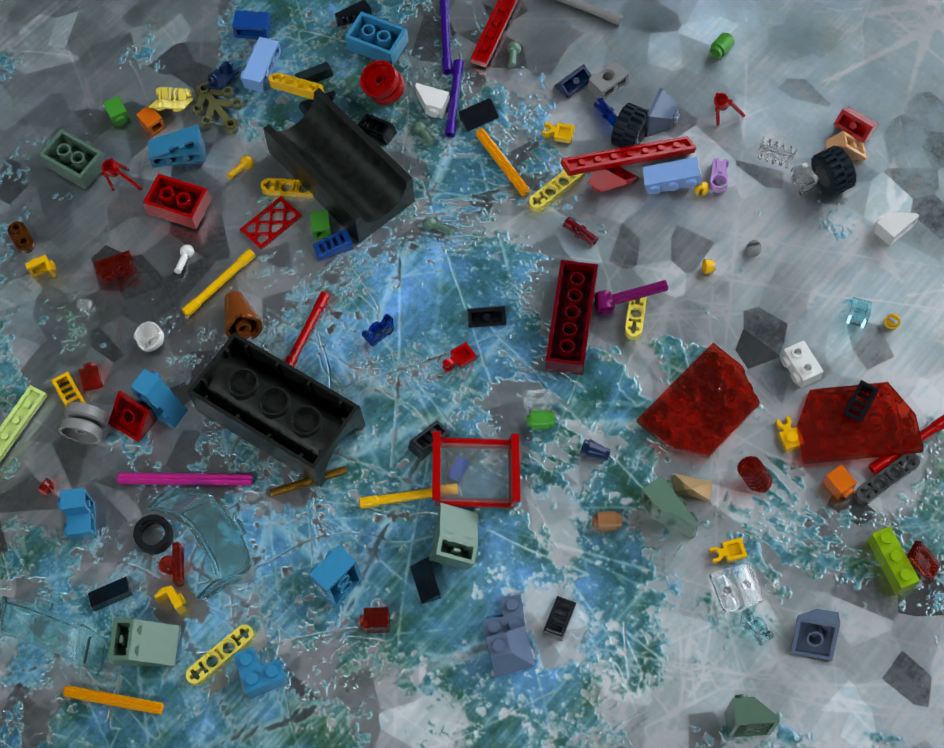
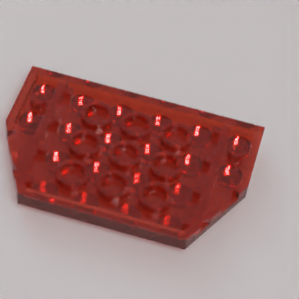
M712 343L637 419L636 423L667 448L709 459L760 406V401L753 391L752 384L747 379L743 366L715 343Z
M889 382L871 383V385L879 388V392L861 423L843 415L858 385L811 389L797 424L802 463L812 464L923 453L924 447L916 414ZM863 390L860 391V393H862V394H864V395H866V396H868V397L871 396V394H869V393H867V392H865V391H863ZM859 396L856 398L864 403L868 402ZM855 402L853 403L854 406H856V407H858V408H860V409H862V410L864 409L863 406H861V405H859V404H857V403H855ZM853 409L849 410V412L857 416L861 414Z

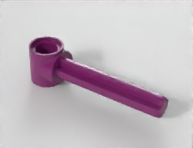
M663 280L612 294L608 290L599 291L594 295L598 314H610L616 308L615 305L668 291L669 287L667 281Z

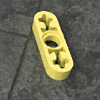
M647 297L640 298L639 304H636V300L629 301L625 335L630 340H637L642 335ZM638 310L641 312V316L633 317L631 312ZM633 323H636L635 333H631Z

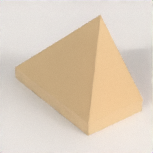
M678 474L673 475L672 485L677 495L704 501L710 500L713 482Z

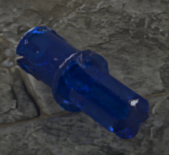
M603 98L597 99L600 104L594 102L595 108L600 111L602 118L607 119L614 127L618 116L615 114L613 107H609Z

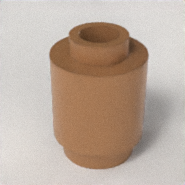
M596 511V515L592 516V526L596 528L597 532L617 531V529L622 528L621 513H616V511Z

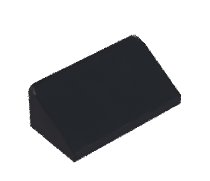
M327 62L295 74L297 78L315 83L333 76L332 69Z
M491 98L459 112V118L467 132L499 118Z
M504 305L467 308L469 328L506 325Z
M429 557L410 566L421 603L425 604L441 599Z
M127 577L88 593L90 605L94 611L133 595Z

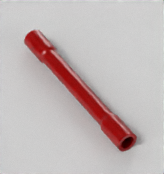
M320 292L311 314L290 354L284 361L292 367H295L304 345L331 297L326 292Z
M944 414L925 429L869 464L868 469L870 472L876 475L905 453L935 433L943 430Z

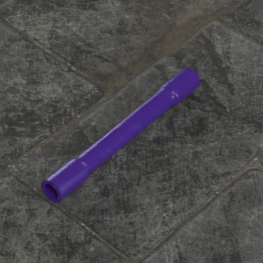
M440 0L442 73L450 75L453 72L449 24L450 6L449 0Z
M461 59L454 60L453 79L448 119L445 128V136L448 138H453L456 134L459 93L464 68V61Z

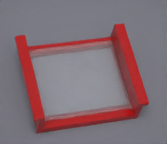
M433 431L432 500L435 501V506L444 503L455 507L514 508L516 503H520L519 434H511L509 440L441 438V431Z

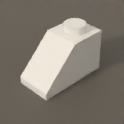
M416 83V96L425 113L433 118L443 119L450 103L449 92Z
M889 212L885 217L882 215L875 222L874 233L891 246L915 226L920 215L917 213Z

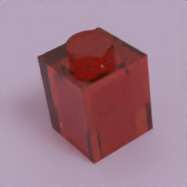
M388 607L364 608V615H360V627H364L366 634L390 633V611Z

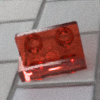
M129 250L94 262L97 271L96 275L101 284L112 282L120 277H127L136 272Z

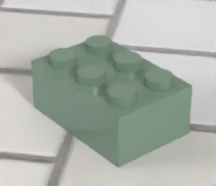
M62 129L38 154L45 167L85 190L102 172L101 166L106 161L103 152Z

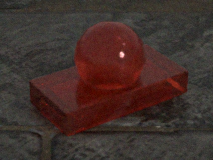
M915 540L910 552L906 556L914 570H918L926 581L933 582L941 564L922 541Z
M172 542V556H164L159 561L158 567L164 575L173 574V582L177 587L185 585L184 548L180 542Z

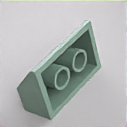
M747 694L735 695V698H732L725 710L728 738L771 735L780 722L779 717L755 697H748Z

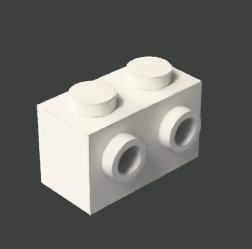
M804 340L783 350L781 362L785 368H788L792 381L798 384L800 389L821 380L824 371Z

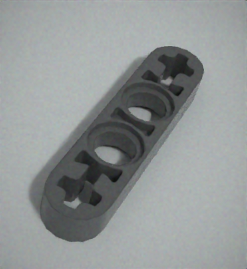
M912 452L904 454L860 485L854 494L856 502L861 505L871 503L913 473L920 464L918 455ZM907 460H908V461H910V460H913V461H914L913 464H909L908 466L905 467V469L903 468V465H905V463L907 462ZM897 469L900 472V477H892L889 471ZM882 480L885 487L877 488L874 481ZM869 489L872 490L867 497L862 498L860 496L861 493H866Z

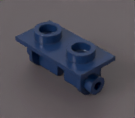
M225 61L219 66V69L214 70L208 75L207 81L209 83L205 87L214 90L222 89L226 83L233 80V77L239 71L233 70V63L231 61Z

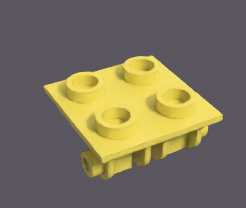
M172 87L156 88V95H159V97L149 108H155L157 111L172 109L174 112H180L194 98H189L192 92L188 88H174L173 91Z

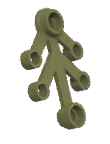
M208 83L199 84L196 87V94L199 97L197 104L192 107L193 113L196 116L202 115L204 113L203 106L207 99L209 105L206 115L201 118L202 125L205 128L211 127L214 111H216L224 122L226 133L229 135L236 134L239 131L237 121L230 119L222 107L240 110L243 106L241 100L235 98L229 101L214 98L213 95L224 96L226 99L232 98L234 93L231 87L227 86L223 89L214 90L205 87Z

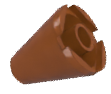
M229 292L225 296V334L228 339L234 332L245 339L250 337L252 339L256 338L263 328L261 319L241 292Z

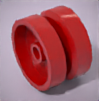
M377 60L367 65L361 73V88L375 103L387 106L395 103L402 96L405 88L404 78L391 63L385 60Z

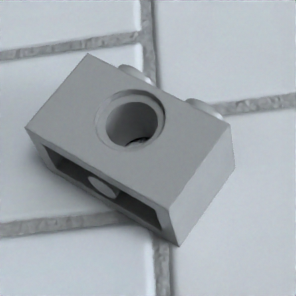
M615 60L611 64L605 65L597 74L594 73L589 78L588 90L601 102H604L628 84L629 73Z

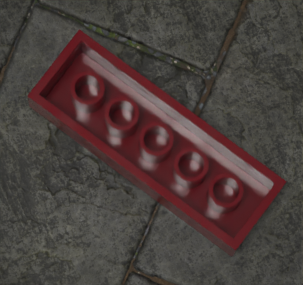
M561 260L545 360L546 371L583 375L598 264Z

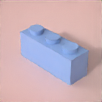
M259 37L257 43L253 45L251 57H248L247 66L240 76L244 88L264 92L269 81L268 77L272 74L281 54L279 41Z
M697 157L643 167L644 185L648 195L702 185L700 165Z

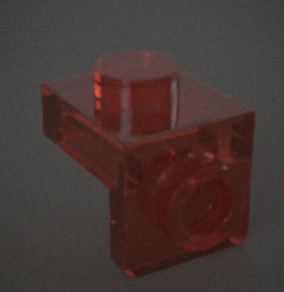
M94 362L83 364V368L78 369L84 392L104 387L99 369L101 368L100 364L95 365Z

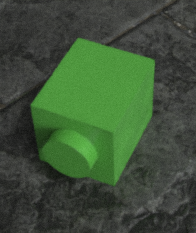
M120 96L103 102L114 128L130 122Z
M328 210L311 212L310 220L314 241L322 240L332 235Z

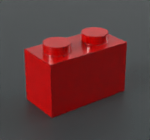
M848 106L841 110L833 125L865 143L871 139L879 124Z

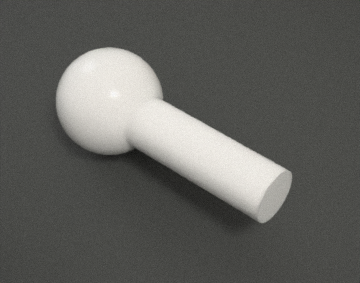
M186 244L180 248L181 257L174 269L175 273L181 274L187 259L194 255V248L191 245Z

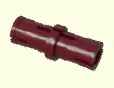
M570 217L563 223V227L575 234L577 239H582L591 247L597 243L599 237L586 230L587 227L584 225H579Z

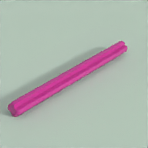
M118 473L117 482L118 484L251 486L253 484L252 474Z

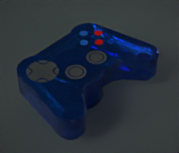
M385 314L381 322H374L368 330H364L361 333L362 337L372 347L377 345L379 341L394 331L393 318L389 314Z

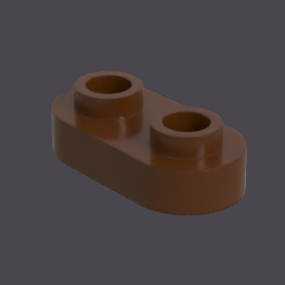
M17 221L10 224L8 234L18 251L22 254L32 252L35 248V242L24 223Z

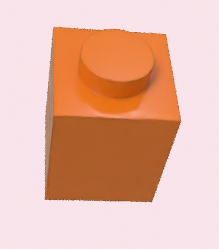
M147 106L136 114L139 124L151 137H154L166 128L163 118L154 108Z
M842 464L828 473L823 480L824 485L837 500L842 497L846 499L855 492L854 488L857 484Z

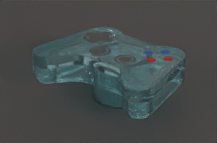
M746 608L741 612V626L753 636L759 645L762 646L773 638V632L768 630L766 623L760 617H754L750 608Z

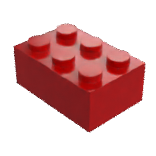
M158 173L143 201V205L149 215L197 229L211 202V198L207 188Z

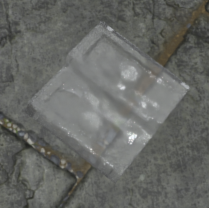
M750 562L722 569L709 575L724 613L741 610L745 606L762 603L765 600Z

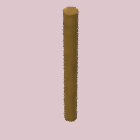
M343 466L325 472V480L346 474V467ZM305 478L270 489V493L274 497L315 483Z

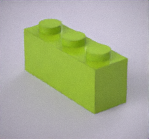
M891 526L872 533L867 542L894 593L899 595L915 588L920 580Z

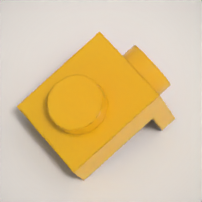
M46 255L33 258L25 263L32 278L47 271L50 272L53 278L57 277L54 272L57 268L53 260L49 261Z
M172 585L162 587L154 595L159 604L170 599L179 614L187 611L184 606L187 603L181 592L177 594Z

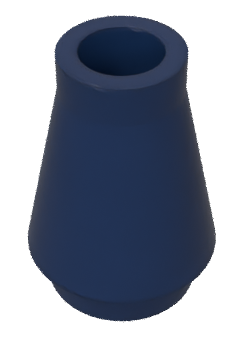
M585 439L580 454L584 455L585 458L608 460L611 449L602 446L592 439Z

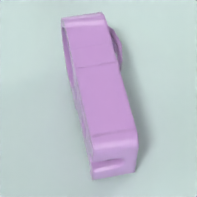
M718 158L713 159L709 188L714 193H723L727 189V168L729 165V160L723 159V161H719Z

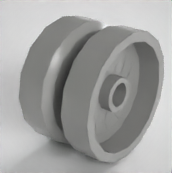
M81 402L67 403L64 412L66 418L62 419L59 432L66 438L80 443H100L103 435L101 428L105 427L108 414L90 404Z

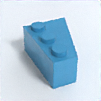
M198 124L148 140L149 160L153 168L206 162L205 143Z
M143 369L130 386L140 403L149 407L157 419L173 428L177 426L188 411L161 380V376L153 370L149 372Z

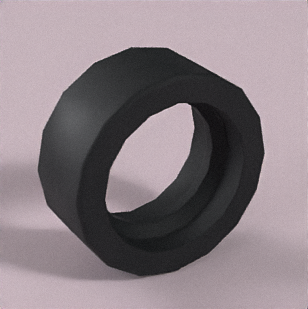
M157 514L142 517L136 523L133 530V538L137 546L143 552L150 555L164 552L173 541L174 532L171 525L164 517ZM153 524L161 525L165 530V535L159 543L148 545L143 542L142 534L148 526Z

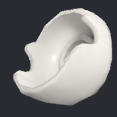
M147 321L137 327L134 339L140 349L145 352H152L163 344L164 333L156 323Z

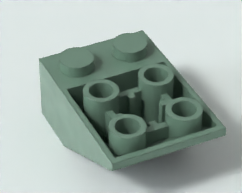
M661 476L642 488L640 503L652 519L690 538L695 537L698 519L693 512H689L685 507L684 499L676 495L674 487L669 480H665Z
M440 503L429 560L468 570L475 565L478 548V513Z
M114 618L108 660L113 665L175 667L180 626L138 619Z

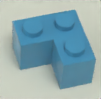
M84 487L60 491V498H58L57 504L59 510L66 517V523L64 524L65 535L71 541L96 538L95 501Z
M254 647L233 654L245 693L249 698L289 684L280 659L261 665Z

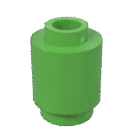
M721 33L711 44L709 49L711 55L715 58L725 56L735 44L733 36L729 33Z
M549 410L530 411V415H527V427H531V430H549L550 427H555L554 412H549Z

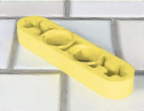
M563 170L529 198V208L533 212L543 211L581 181L585 173L571 177ZM561 179H566L569 183L567 185H561L559 181ZM551 189L554 190L556 193L552 196H549L545 192Z
M246 624L237 627L186 671L187 681L194 686L203 684L233 659V654L241 652L252 643L255 638L253 629ZM242 631L248 632L249 637L247 639L242 637ZM234 637H236V639L239 640V646L237 645L236 641L233 640ZM227 643L234 644V650L228 654L224 653V646ZM210 657H217L218 663L214 667L207 666V660ZM202 664L208 670L207 673L200 667ZM194 671L199 673L200 678L198 680L193 678L192 673Z

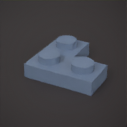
M521 594L501 597L503 617L483 619L485 636L525 625Z

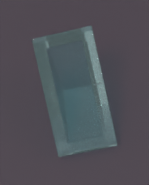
M853 297L846 323L865 328L871 315L872 302Z

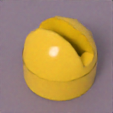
M702 182V185L694 187V192L697 196H699V193L705 196L709 191V184L706 182Z
M703 260V274H712L716 271L717 268H714V265L717 264L714 260Z
M895 313L887 315L884 320L885 326L889 329H896L901 323L900 316ZM889 317H891V318L897 320L898 323H896L895 321L889 319Z

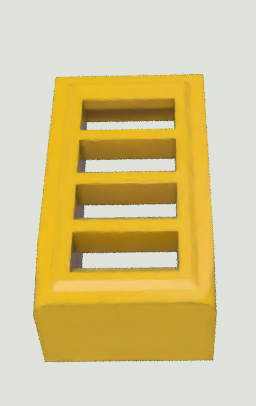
M68 371L51 380L65 407L67 403L73 402L78 398L81 403H86ZM67 381L70 382L69 384L59 388V385ZM70 387H73V389L68 391L67 393H62V391ZM73 393H76V394H77L76 396H74V397H72V398H70V399H68V400L65 399L66 397H68L69 395H71V394H73Z

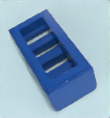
M347 229L340 230L313 244L318 261L353 250ZM320 247H323L325 252L321 253Z

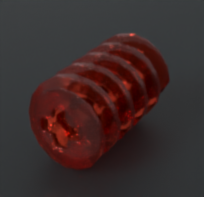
M748 456L741 459L738 463L737 471L750 490L759 493L769 490L772 485V477L760 459Z

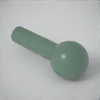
M510 42L507 46V51L510 54L509 68L515 67L516 55L521 50L520 44L517 42Z
M422 121L415 122L413 125L414 133L421 135L428 146H433L434 140L426 131V124Z
M426 217L423 220L425 230H437L450 236L454 233V229L437 223L433 217Z

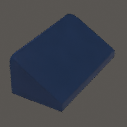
M583 64L554 86L566 98H569L589 83V78L592 75Z

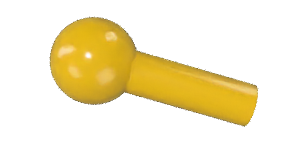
M250 155L243 156L240 164L226 174L228 179L231 180L244 169L252 168L254 165L253 157Z

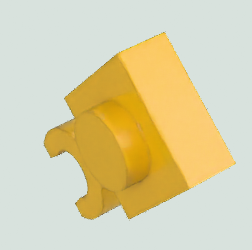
M549 122L544 124V128L549 129V131L543 130V137L549 138L554 136V141L572 143L575 125L559 122L557 126H553Z
M786 416L785 421L787 424H782L777 419L776 427L781 430L778 433V437L785 453L804 447L805 443L798 427L791 428V418Z
M741 537L722 542L721 549L719 547H712L708 551L709 554H718V558L712 559V564H718L724 558L727 563L747 559L748 557Z

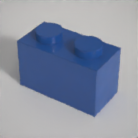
M236 10L232 25L235 38L259 39V37L269 39L272 24L270 14L263 11Z

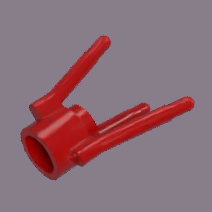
M716 93L714 103L716 106L717 126L720 125V111H725L729 106H732L742 117H745L743 111L734 104L732 99H728L726 94Z
M112 158L103 162L101 166L103 172L101 175L105 177L111 190L115 188L109 177H117L118 175L137 189L142 190L141 186L120 171V168L129 171L128 167L116 162Z

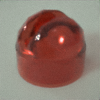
M46 477L37 491L49 495L52 493L51 490L55 489L54 483Z

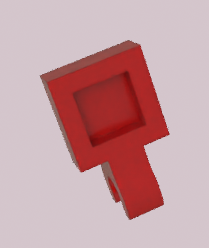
M467 342L450 351L451 357L442 362L444 364L442 368L446 373L453 370L457 364L460 368H463L475 361L477 356Z

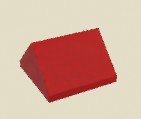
M120 390L117 393L108 424L140 442L157 419L149 407Z

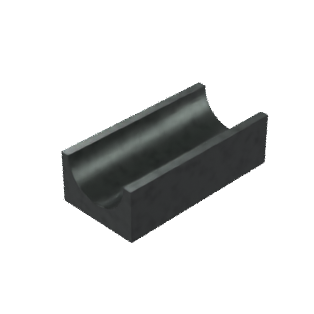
M320 88L314 91V99L310 109L297 124L283 131H275L269 124L263 128L269 153L295 179L299 180L302 186L307 191H310L313 197L359 243L415 202L412 177Z
M235 332L187 391L198 412L319 486H322L325 482V471L328 462L342 439L352 430L358 429L362 431L365 427L359 405Z

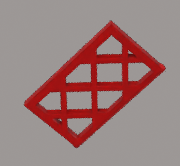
M280 196L240 228V231L262 250L298 221L302 215ZM280 201L284 204V209H274V206ZM270 213L269 221H259L263 215ZM273 213H283V220H273ZM287 213H294L296 215L291 220H286ZM251 225H256L255 232H248L246 229ZM259 225H269V232H258ZM272 225H282L278 231L272 232ZM258 236H268V239L262 244L258 242Z

